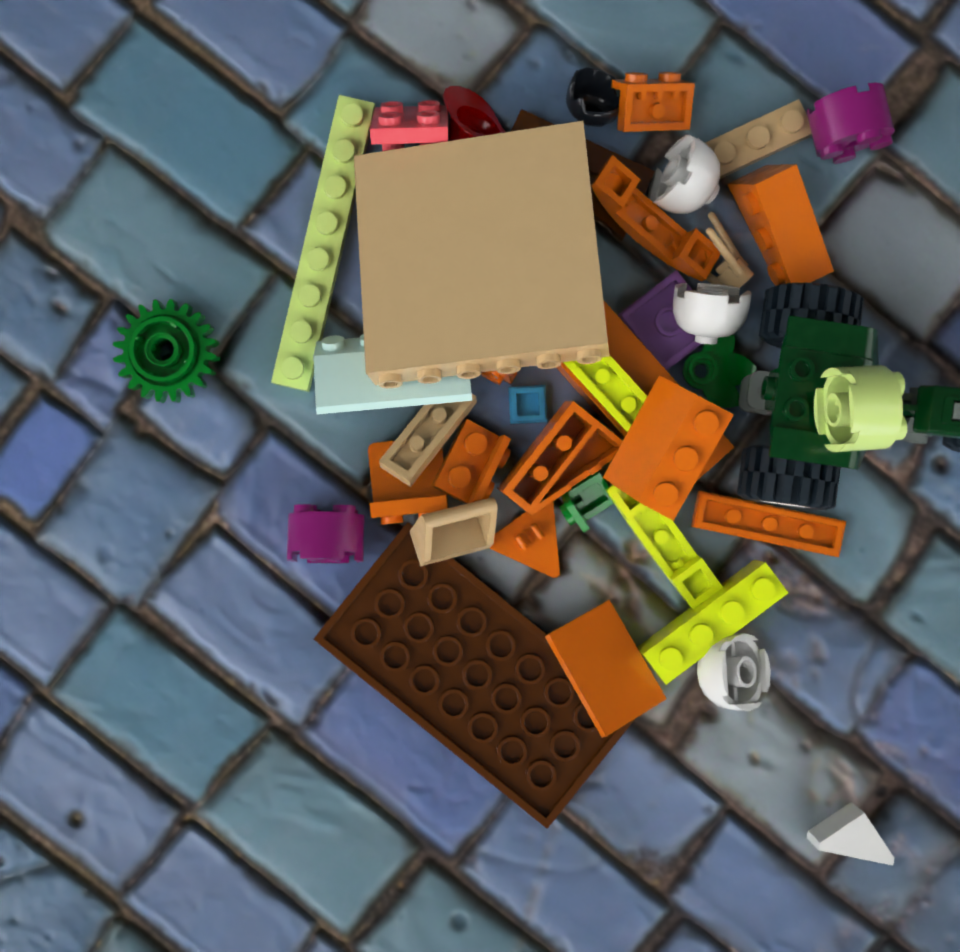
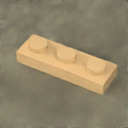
M800 99L705 143L714 151L720 162V179L797 144L811 137L812 134L807 114Z
M472 394V401L423 405L379 460L380 468L411 487L476 405V395Z

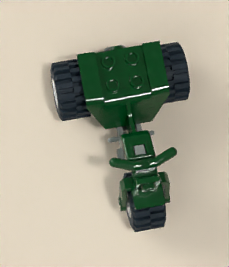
M785 283L766 289L759 338L772 346L781 348L778 368L770 372L756 371L745 376L741 381L738 399L740 409L749 413L771 416L770 446L752 445L743 448L736 493L743 499L799 508L828 510L836 505L841 467L853 470L859 469L867 450L831 452L825 447L824 444L831 443L826 434L819 435L814 419V395L816 388H824L827 378L820 377L828 368L879 365L878 330L861 326L864 298L861 295L846 288L819 283ZM921 385L919 387H911L909 393H903V416L907 421V433L902 441L927 444L928 437H932V435L942 436L943 446L952 451L960 452V387Z

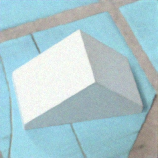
M852 802L808 830L807 839L817 850L892 866L894 864V856L866 814Z

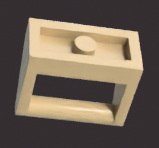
M491 497L420 515L409 531L420 566L490 548L494 544L498 511L495 498Z

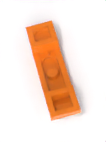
M611 155L591 185L596 197L608 214L629 236L651 254L699 281L706 280L721 255L715 245L697 228L689 232L684 230L636 188L641 179L614 155Z

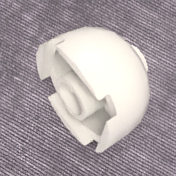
M685 135L665 154L664 157L670 161L667 163L663 173L659 168L656 169L648 191V198L659 208L675 214H689L700 209L704 204H710L716 198L720 189L718 184L720 179V162L716 154L699 138Z
M687 283L675 285L673 314L676 323L686 333L695 335V342L710 345L717 344L718 338L733 335L745 323L750 308L751 291L747 290L739 296L740 288L734 286L698 283L697 290H686Z
M735 633L732 636H728L712 645L705 656L698 661L697 676L699 685L704 695L718 707L736 711H751L761 705L762 702H756L761 692H768L771 675L769 658L765 649H758L753 641L758 640L755 636L746 633Z

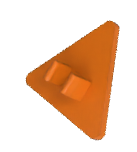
M550 503L534 515L524 512L495 533L494 544L490 549L552 578H557L560 575L554 503Z

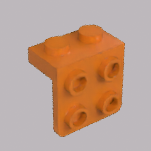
M394 441L376 442L369 445L368 458L373 503H369L371 518L380 517L381 525L403 523V515L418 513L419 518L422 514L449 508L447 494L431 486L444 461L443 448L439 450L410 487L380 468L379 460Z

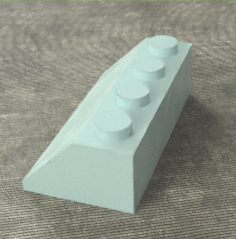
M364 334L359 338L344 339L343 336L333 335L316 342L313 361L317 414L472 401L470 379H462L457 377V375L441 377V381L431 384H424L415 380L402 382V386L397 388H382L379 385H375L366 374Z

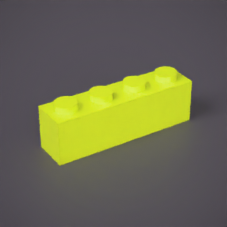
M751 561L721 584L723 586L722 589L694 610L691 607L637 647L656 675L666 685L703 658L712 645L735 634L788 594V591L766 562Z

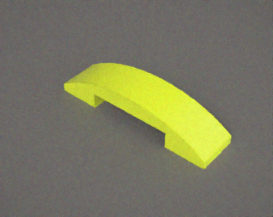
M614 485L606 489L609 497L644 548L693 610L723 588L703 558L696 554L673 520L641 504Z

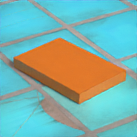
M610 599L545 636L602 738L607 737L667 699Z

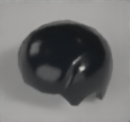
M586 67L576 70L568 85L566 104L571 115L577 121H584L586 126L602 127L612 123L617 118L619 112V97L616 94V89L611 88L612 80L616 78L601 69Z

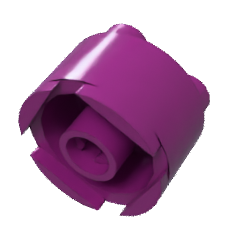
M868 83L869 91L859 93L856 86L841 89L814 103L815 111L807 109L806 113L817 157H820L821 160L832 158L834 164H840L856 157L855 152L868 147L870 150H877L893 143L892 134L895 132L885 88L882 83Z
M311 504L294 505V513L288 514L287 561L297 562V557L300 555V559H307V563H349L350 556H354V560L357 563L363 562L364 515L358 514V510H356L354 505H333L332 511H321L317 509V505Z

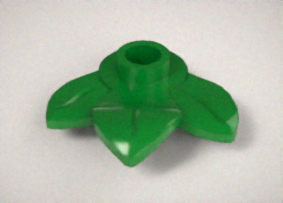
M734 335L718 338L717 344H704L701 352L689 356L682 368L684 380L689 386L701 389L708 401L724 408L739 406V393L735 386L740 385L745 376L757 370L756 365L740 354L733 353L735 346ZM696 365H703L706 368L704 378H700L695 374L694 369Z

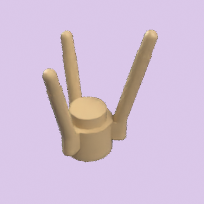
M709 212L708 218L716 232L709 227L706 229V234L712 240L724 260L715 268L719 275L716 277L710 273L706 280L711 284L740 288L754 273L749 269V264L738 252L716 214Z

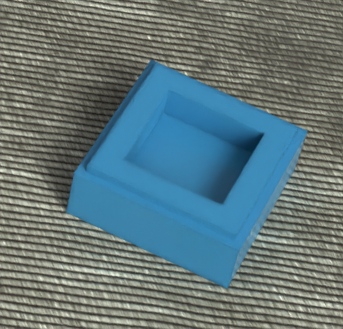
M545 385L508 387L510 425L548 422Z

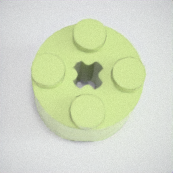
M883 365L828 368L823 372L820 378L827 379L824 388H816L814 419L818 434H826L831 443L824 444L829 451L848 452L886 449L895 440L905 438L907 421L903 416L902 395L905 391V379L900 372H892Z

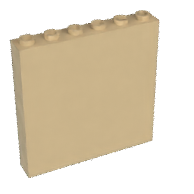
M584 121L354 155L366 374L375 385H379L382 388H397L402 386V382L418 380L420 383L431 384L441 381V377L457 375V377L462 379L479 377L481 372L496 370L501 374H512L520 371L521 367L537 366L540 369H552L560 366L561 362L577 361L580 364H593L599 362L602 357L610 356Z

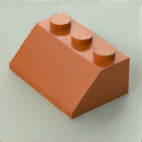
M659 375L603 475V479L641 504L674 521L734 414Z

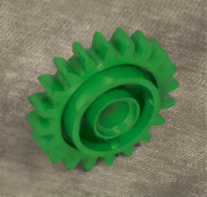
M155 299L152 303V311L141 304L138 305L140 318L130 314L126 315L128 322L131 324L129 329L125 327L117 328L118 332L125 336V340L113 342V346L123 350V354L114 357L113 361L126 365L118 375L122 378H132L128 388L134 391L142 388L141 397L150 399L155 393L156 402L165 403L169 394L173 402L180 403L181 391L188 397L193 398L195 397L194 384L206 389L207 384L202 378L203 374L215 376L216 372L208 367V363L220 361V357L211 353L210 349L217 347L220 343L216 339L207 338L215 329L210 324L201 326L206 316L200 312L192 315V306L184 303L179 309L178 302L169 299L165 308L162 302ZM171 342L174 347L173 355L168 360L163 361L160 356L161 348L166 343Z

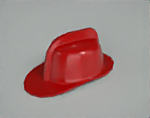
M450 86L444 90V103L451 116L448 141L506 132L490 105L481 96L461 86Z

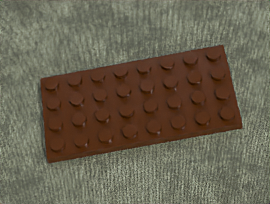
M407 522L313 639L548 829L634 720L607 737L602 738L547 642L545 636L548 634L454 558L420 566L409 532L413 525Z

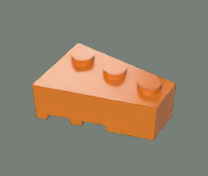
M797 164L765 165L727 184L767 264L768 275L776 286L785 283H811L834 272Z
M565 401L497 489L524 511L534 515L571 490L573 486L588 476L595 474L604 465L612 461L623 440L576 402Z

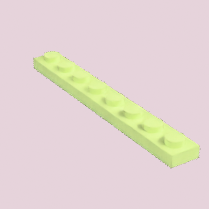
M342 95L338 96L271 380L273 384L310 392L314 375L313 355L317 341H322L356 197L354 155L366 154L370 137V126L374 108L376 107L373 102Z

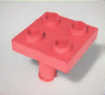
M436 100L421 101L418 103V106H403V103L398 101L383 102L381 107L374 108L370 126L371 145L382 144V151L405 148L404 144L408 143L426 145L446 142L449 137L448 109L446 105H440V102Z

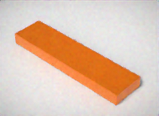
M698 491L691 527L833 557H839L846 521L705 491Z

